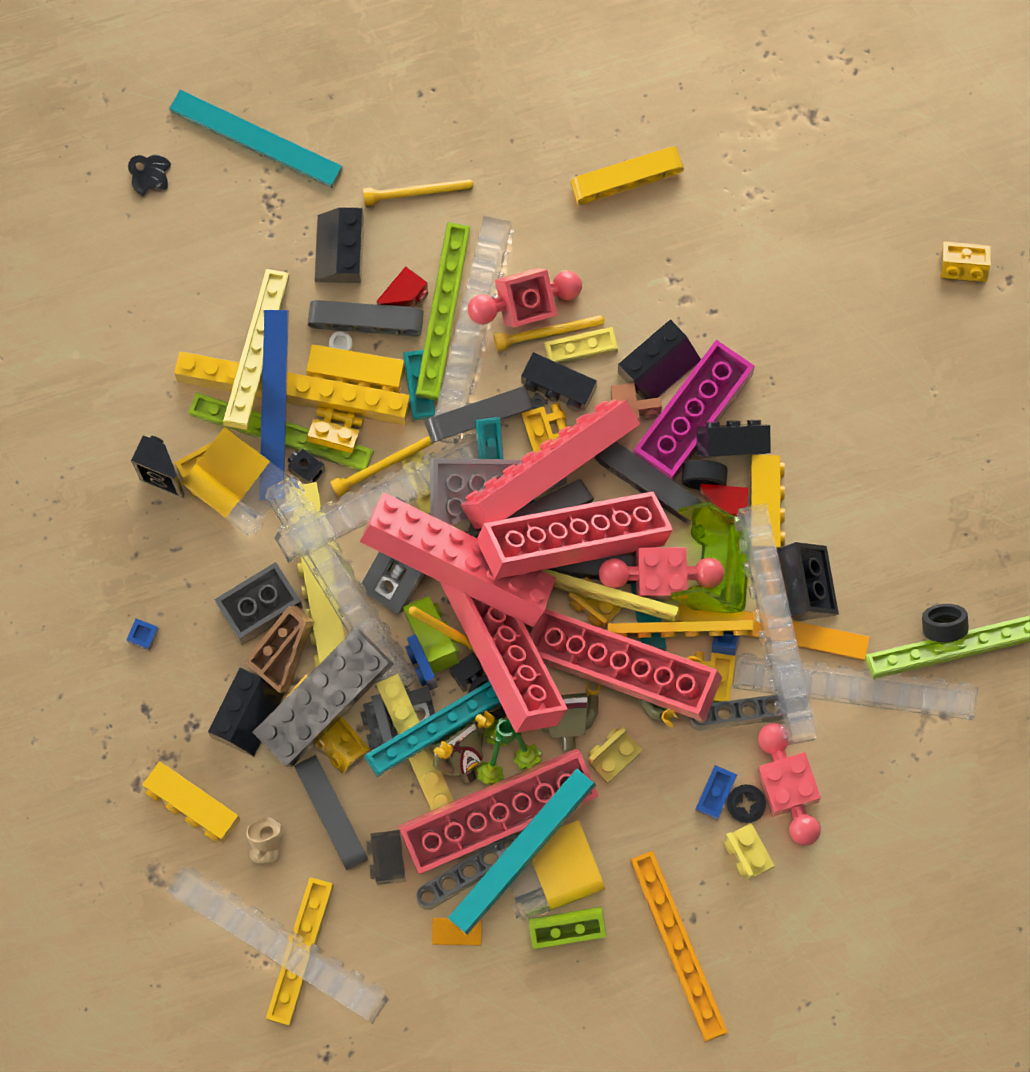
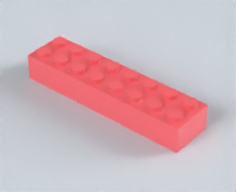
M614 399L610 402L605 400L594 407L596 411L590 415L586 413L576 420V425L563 428L558 432L559 436L554 440L548 439L540 444V450L524 455L521 458L523 462L517 466L513 464L502 471L504 475L498 479L494 477L484 484L485 488L478 492L476 490L465 497L466 501L460 506L475 529H482L484 523L508 518L639 426L640 422L626 400L617 401Z
M653 491L484 523L477 542L494 579L636 552L638 548L661 547L667 542L673 528Z
M384 492L377 502L360 540L361 543L532 627L535 626L544 612L556 577L542 570L494 579L479 547L477 538Z
M440 582L515 732L519 733L557 726L568 708L524 623Z
M548 609L544 610L530 633V637L545 665L702 722L706 719L722 680V676L717 669Z
M576 748L398 825L418 874L525 829L576 769L592 780L581 752ZM595 787L581 804L599 796Z

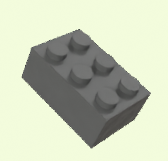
M276 562L214 599L241 645L270 629L288 606L303 608L301 600Z

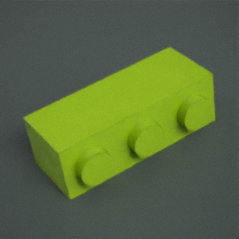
M430 596L403 606L408 623L414 635L416 634L433 674L458 664L457 653H460L457 642L450 640L448 636L416 619L408 612L410 607L415 606L441 621L440 616L443 614L438 603L433 604Z
M602 907L529 919L533 949L606 937Z

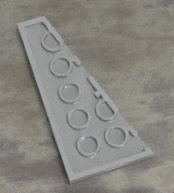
M430 459V515L449 525L467 519V515L460 506L466 501L465 497L473 491H481L485 488L484 484L494 477L498 479L504 475L502 472L504 469L513 464L517 466L523 461L509 459ZM567 476L546 491L567 484Z

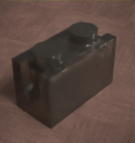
M400 830L370 833L371 840L367 841L368 855H373L374 864L369 865L371 879L376 880L377 886L406 882Z

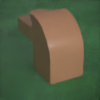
M634 383L611 386V399H616L617 401L626 400L639 422V416L653 418L657 414H661V398L637 401Z

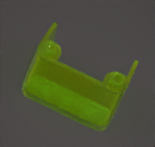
M710 502L678 508L679 514L692 521L691 535L697 543L702 545L701 560L704 558L717 559L723 565L725 575L723 581L714 588H704L700 585L699 587L692 586L688 590L671 593V598L698 611L742 612L746 606L751 540L748 525Z

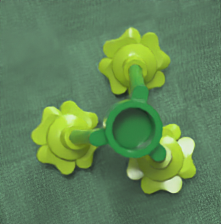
M496 719L492 726L487 728L483 734L487 737L486 743L495 746L492 758L488 763L482 762L481 766L476 767L477 779L482 780L484 784L490 785L504 779L503 767L497 766L496 760L501 745L507 746L514 739H517L521 749L515 751L516 757L513 761L519 765L521 770L525 768L530 769L540 764L542 752L537 749L535 744H532L530 747L525 744L521 737V732H515L509 719Z

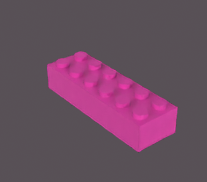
M715 340L634 448L633 453L674 481L682 471L683 464L688 462L697 451L696 427L706 426L705 422H718L753 376L755 365L718 340Z

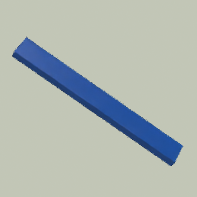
M264 310L261 455L267 458L270 463L260 474L259 499L284 500L289 310Z

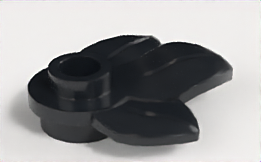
M156 154L147 158L142 155L132 157L128 163V171L132 175L131 185L133 189L141 196L146 194L149 187L156 190H166L168 188V181L163 171L170 167V161ZM136 163H142L144 169H137Z

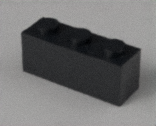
M534 352L521 375V384L526 386L527 390L544 393L546 398L554 402L562 401L566 403L568 408L574 411H579L580 409L585 412L597 388V380Z
M759 419L747 420V424H741V421L738 420L726 421V425H720V422H705L706 426L696 427L697 455L715 457L771 453L770 425L761 424Z

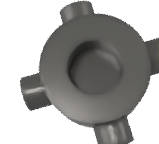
M534 393L531 399L533 409L545 407V404H548V399H544L539 393Z

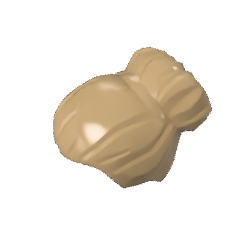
M264 817L248 825L246 836L252 847L249 852V858L253 862L258 864L273 863L279 859L278 847L282 840L283 827L277 820L272 817Z

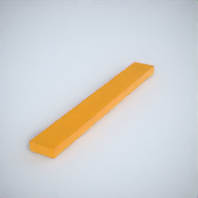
M686 598L680 600L677 622L753 620V630L748 631V635L745 637L865 661L869 636Z
M653 850L630 859L704 1042L706 1043L728 1034Z

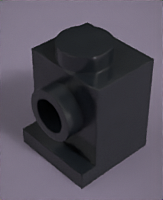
M303 448L300 452L294 451L288 458L289 471L305 484L316 482L326 471L324 463L318 461ZM303 461L308 462L306 467L300 466Z
M473 652L460 660L458 664L449 668L451 676L463 693L468 690L467 684H472L485 673L479 659Z

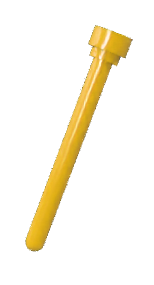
M462 180L384 191L372 190V187L363 188L365 207L374 206V203H379V200L471 189L474 186V182L472 180Z
M600 315L511 335L503 332L494 333L497 352L507 350V347H511V344L602 325L605 322V318Z
M427 436L346 479L344 477L339 479L338 477L330 481L338 498H341L350 490L349 487L434 443Z
M415 606L409 608L408 612L411 616L474 651L466 635Z

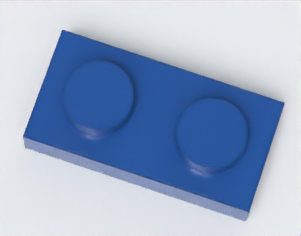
M715 765L695 810L718 820L737 774Z

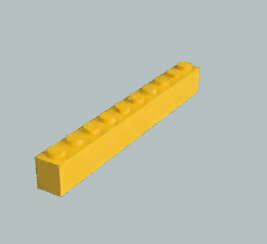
M179 351L174 374L177 382L232 392L239 362ZM287 372V403L316 409L318 406L326 409L329 407L345 414L350 412L358 417L406 426L411 405L410 395ZM262 377L256 395L259 398H262Z

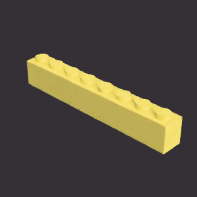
M317 482L288 487L290 495L285 497L288 510H293L294 517L289 518L292 532L296 531L298 540L293 542L296 555H301L302 563H297L300 577L305 578L306 585L301 586L304 600H309L310 608L305 610L306 614L314 620V631L310 632L312 646H317L318 654L314 655L315 666L317 667L345 639L319 490Z

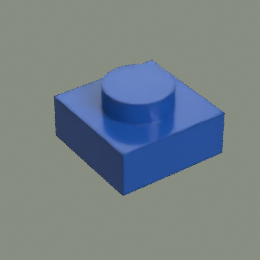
M136 618L126 640L131 644L150 650L159 628Z
M730 631L724 632V636H714L711 652L735 656L740 636H733V632Z

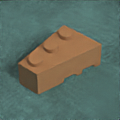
M288 606L244 662L279 693L288 692L314 620L298 606Z

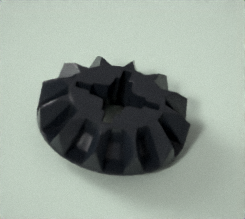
M748 784L740 785L729 794L727 809L732 818L737 821L753 823L764 814L766 799L762 791L757 787ZM743 795H745L748 802H756L750 806L749 814L745 807H737L743 803Z

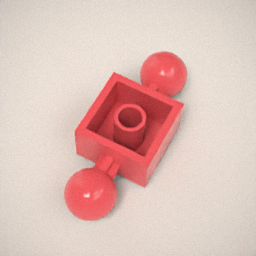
M535 268L496 279L495 284L498 298L493 299L485 294L476 295L470 300L467 311L470 319L477 324H488L494 320L497 312H502L504 325L518 327L557 316L554 296L567 301L575 299L581 293L582 281L575 272L562 271L550 283L548 270Z
M687 547L638 548L635 552V566H627L622 560L611 558L604 561L599 568V579L604 586L618 589L624 586L627 581H636V595L652 600L685 599L688 596V580H696L704 588H714L723 581L725 575L723 565L714 558H704L696 566H687Z
M770 723L759 731L758 743L763 751L772 755L774 762L759 766L757 773L772 817L791 812L793 820L789 827L790 836L795 843L808 846L818 840L821 828L819 822L813 816L807 815L805 807L819 803L821 796L806 753L803 752L787 757L785 748L789 742L788 732L782 725Z

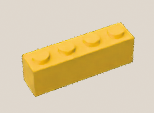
M312 344L306 372L307 376L400 393L405 364L404 360Z
M751 455L750 553H759L760 550L775 553L774 550L785 546V532L780 531V523L785 522V509L780 508V500L785 499V486H780V477L785 475V463H780V455Z
M160 761L142 784L147 790L145 794L155 802L158 799L166 803L165 808L174 815H177L179 812L185 816L184 821L195 829L198 826L206 831L204 835L215 843L217 840L224 843L241 820L236 813Z

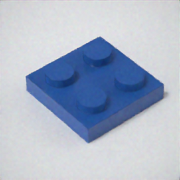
M416 634L408 637L409 645L405 647L412 665L416 663L418 665L415 671L421 685H427L431 691L438 687L435 676Z

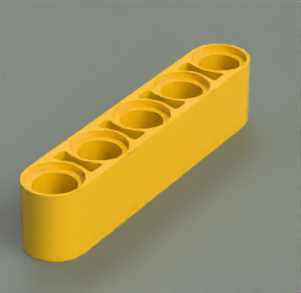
M668 147L573 178L570 184L577 203L586 204L678 175L684 171V166L677 147Z

